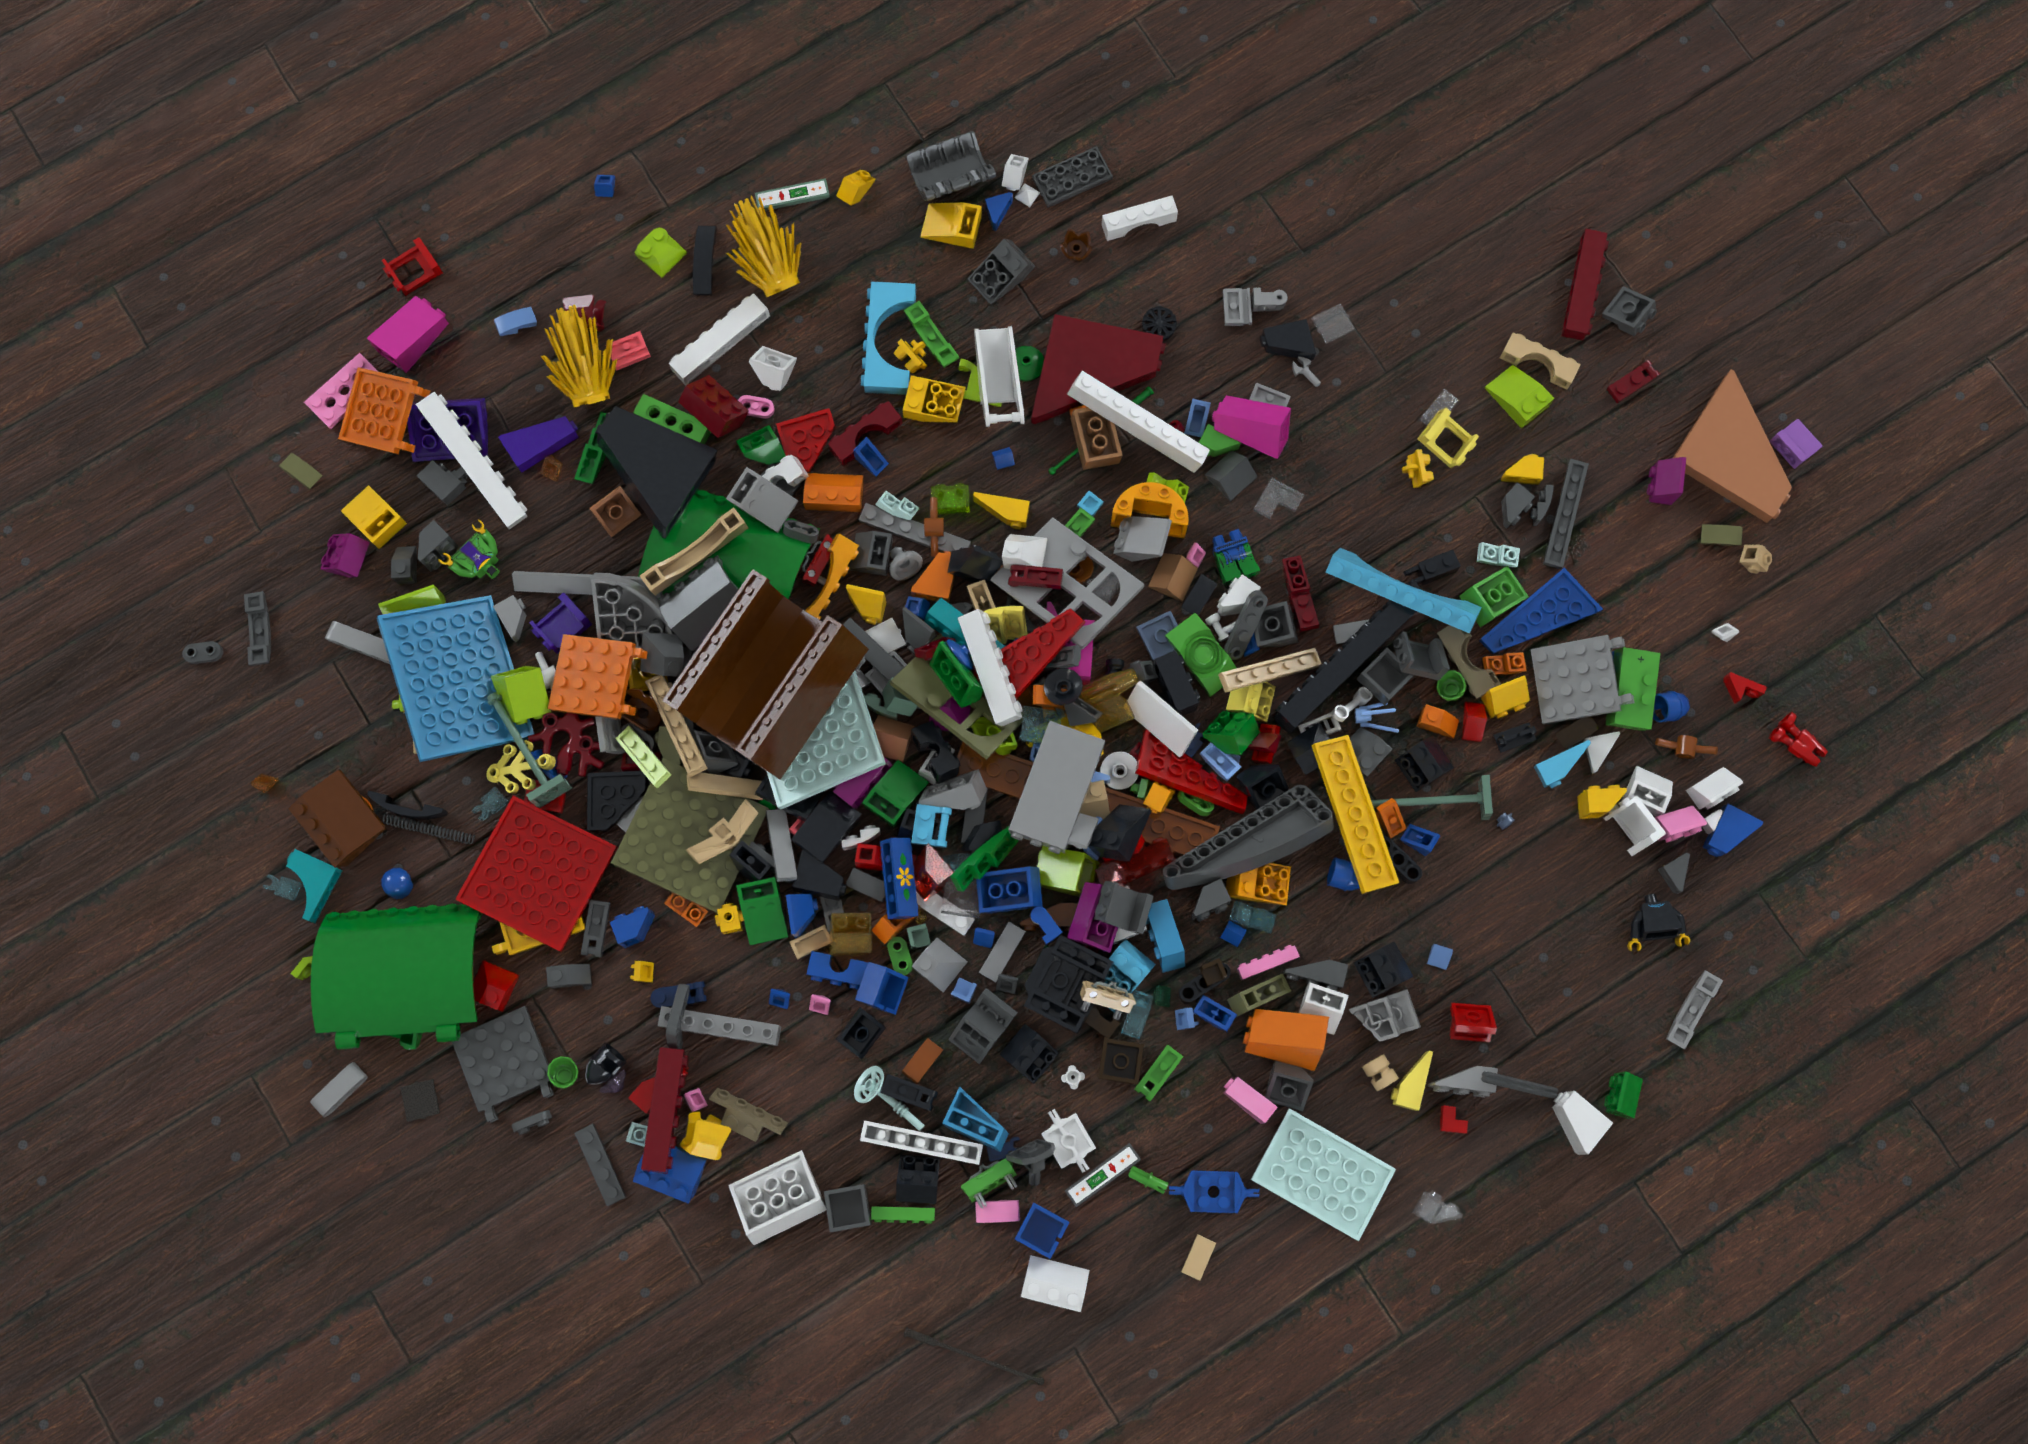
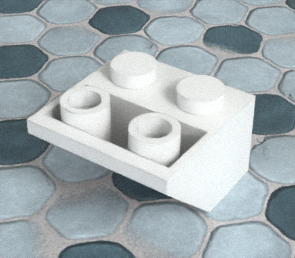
M1241 575L1239 579L1235 578L1229 586L1228 594L1224 593L1218 601L1217 608L1219 609L1217 613L1220 616L1240 614L1248 595L1255 590H1260L1261 587L1244 575Z
M1636 766L1627 786V792L1622 800L1626 797L1632 799L1637 795L1652 815H1662L1665 813L1671 799L1673 782Z
M1723 767L1687 789L1686 792L1699 810L1704 807L1708 810L1739 791L1738 786L1743 784V781Z
M1309 983L1307 984L1299 1013L1329 1017L1327 1033L1334 1035L1342 1018L1349 995Z

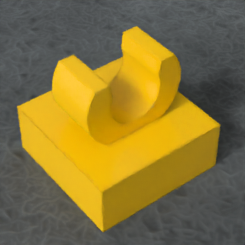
M635 961V964L631 965V968H634V976L631 975L630 978L634 979L633 981L653 983L654 963Z

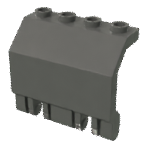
M974 131L905 154L917 190L925 201L996 177L993 166L991 164L987 165L984 162Z
M718 555L706 560L701 569L692 571L687 580L677 583L672 592L669 594L665 593L659 599L660 612L670 629L694 653L739 590L725 572L722 560Z

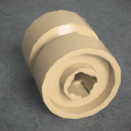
M1384 1054L1362 1066L1367 1077H1372L1371 1083L1376 1091L1385 1088L1399 1079L1394 1069L1388 1067L1390 1063Z

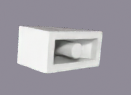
M1010 155L1005 164L1002 186L1011 191L1020 190L1029 158Z

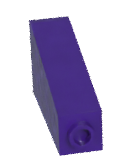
M566 416L506 433L498 438L522 473L579 437L575 432L578 428L573 420L569 422Z

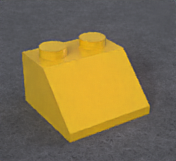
M1525 675L1491 688L1481 697L1490 719L1494 717L1500 719L1507 716L1508 711L1514 709L1517 712L1526 708L1525 704L1530 701Z

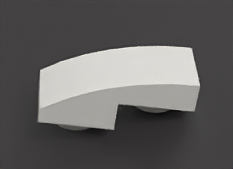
M869 825L860 830L861 838H857V835L847 836L846 840H841L843 850L857 848V843L867 844L881 835L880 828H876L875 825Z

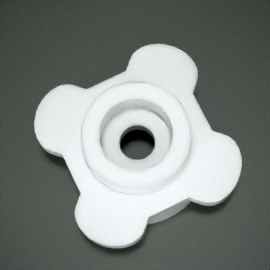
M1074 1065L1069 1066L1066 1074L1061 1076L1062 1082L1068 1083L1071 1089H1077L1079 1082L1085 1079V1074L1076 1070Z

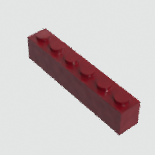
M1586 228L1581 236L1561 334L1563 337L1583 341L1586 335L1591 333L1592 324H1590V319L1594 317L1596 310L1593 304L1594 301H1597L1599 291L1596 289L1602 279L1600 269L1605 264L1606 257H1603L1604 251L1606 252L1609 241L1606 240L1608 233Z
M663 1047L659 1049L641 1170L644 1172L668 1174V1169H672L673 1157H670L671 1149H675L676 1146L674 1129L679 1126L677 1109L682 1106L680 1089L685 1086L686 1077L683 1076V1069L687 1068L689 1058L682 1049Z

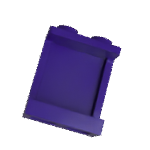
M564 592L558 597L561 600L558 606L538 623L529 622L533 627L531 630L538 639L542 637L544 639L542 644L549 651L553 649L557 654L560 652L563 634L579 636L592 625Z

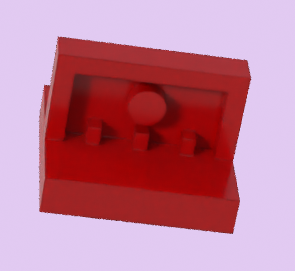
M1451 1003L1452 1022L1449 1034L1450 1039L1490 1042L1491 1035H1496L1497 1027L1491 1006Z

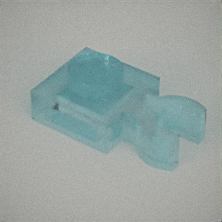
M494 787L480 799L483 804L475 806L472 812L477 813L479 810H482V815L478 819L483 821L487 818L489 811L495 814L509 801Z
M267 875V878L272 879V884L270 886L263 884V888L275 890L274 895L295 901L302 883L283 876L278 880L273 875Z

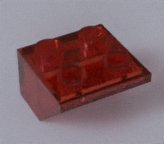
M929 843L914 861L916 891L924 901H927L942 890L950 876L954 873L950 865L940 857L938 851Z

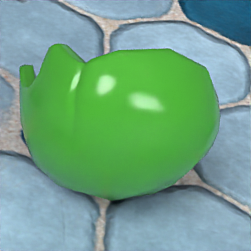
M1448 670L1438 680L1436 689L1441 698L1447 701H1456L1464 695L1466 682L1461 673L1455 670Z
M560 1056L553 1059L548 1065L547 1075L549 1081L560 1089L572 1086L578 1079L577 1065L569 1057Z

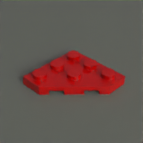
M830 408L776 424L785 455L797 457L807 473L811 471L835 429Z

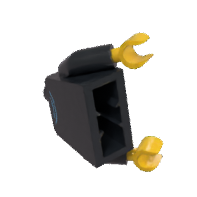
M1655 894L1646 895L1644 897L1646 903L1641 905L1633 917L1630 933L1632 940L1627 945L1628 949L1632 951V944L1636 943L1637 951H1640L1642 946L1638 941L1639 938H1641V941L1675 938L1677 946H1682L1681 939L1683 938L1685 945H1688L1690 938L1685 935L1687 931L1684 916L1672 907L1670 902H1658Z

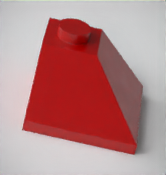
M483 960L473 981L475 1001L503 1012L520 975Z

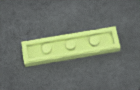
M630 725L615 738L657 789L671 776V773Z

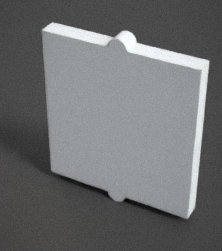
M893 618L865 631L888 654L907 645L901 635V629H898Z

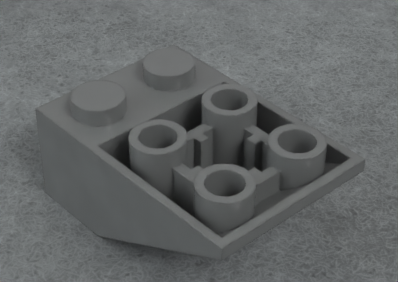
M1003 239L968 277V280L993 305L1023 281L1036 266L1013 241Z

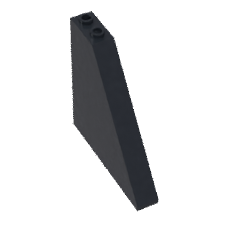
M615 406L611 412L606 414L603 424H599L596 429L597 443L661 537L666 539L714 466L717 450Z

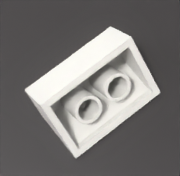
M1030 1255L1021 1297L1081 1312L1090 1270Z

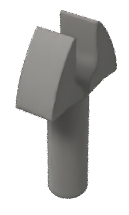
M1298 357L1297 360L1303 365V368L1298 367L1293 361L1292 370L1295 377L1298 374H1303L1315 387L1321 384L1319 379L1309 370V365H1311L1309 359Z

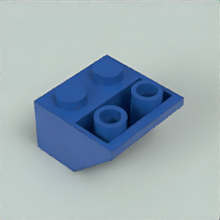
M644 906L633 909V913L629 915L624 913L615 916V920L611 921L610 924L617 943L627 948L644 941L655 913L648 907L644 908Z

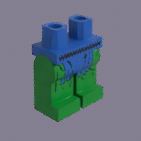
M1239 529L1229 532L1230 542L1225 543L1222 535L1212 539L1214 547L1212 553L1224 586L1230 585L1235 578L1239 579L1241 575L1251 578L1257 576L1260 572L1247 537H1243Z

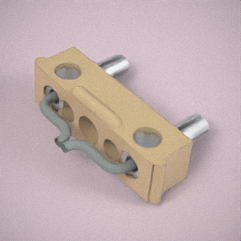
M1086 980L1082 982L1083 987L1080 995L1084 1001L1081 1010L1087 1012L1091 1003L1115 1009L1116 1011L1112 1018L1118 1021L1122 1012L1130 1014L1133 1005L1136 1004L1133 994L1128 993L1124 988L1117 987L1116 982L1111 981L1110 984L1103 982L1093 983Z

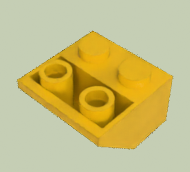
M1610 785L1604 789H1600V786H1589L1587 790H1583L1577 796L1579 819L1600 818L1605 815L1627 792V788H1620V785Z

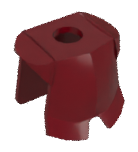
M594 295L564 298V311H568L569 306L573 307L575 305L577 313L581 318V309L584 307L588 333H590L588 319L591 317L593 326L594 316L596 318L597 332L604 330L603 314L606 304L605 300H598L594 305Z

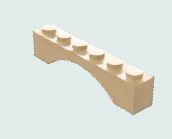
M732 508L718 518L696 541L674 556L655 564L641 574L640 577L656 596L749 527L735 508Z

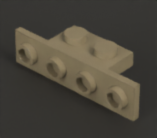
M717 1088L709 1098V1100L727 1108L721 1125L728 1126L731 1130L755 1142L759 1139L763 1127L781 1135L788 1125V1122L782 1118L774 1116L742 1098H737L726 1090Z

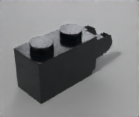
M1452 549L1421 561L1415 567L1409 568L1403 573L1405 576H1410L1414 573L1418 574V578L1408 582L1409 585L1413 582L1417 585L1421 583L1426 585L1456 573L1461 566Z

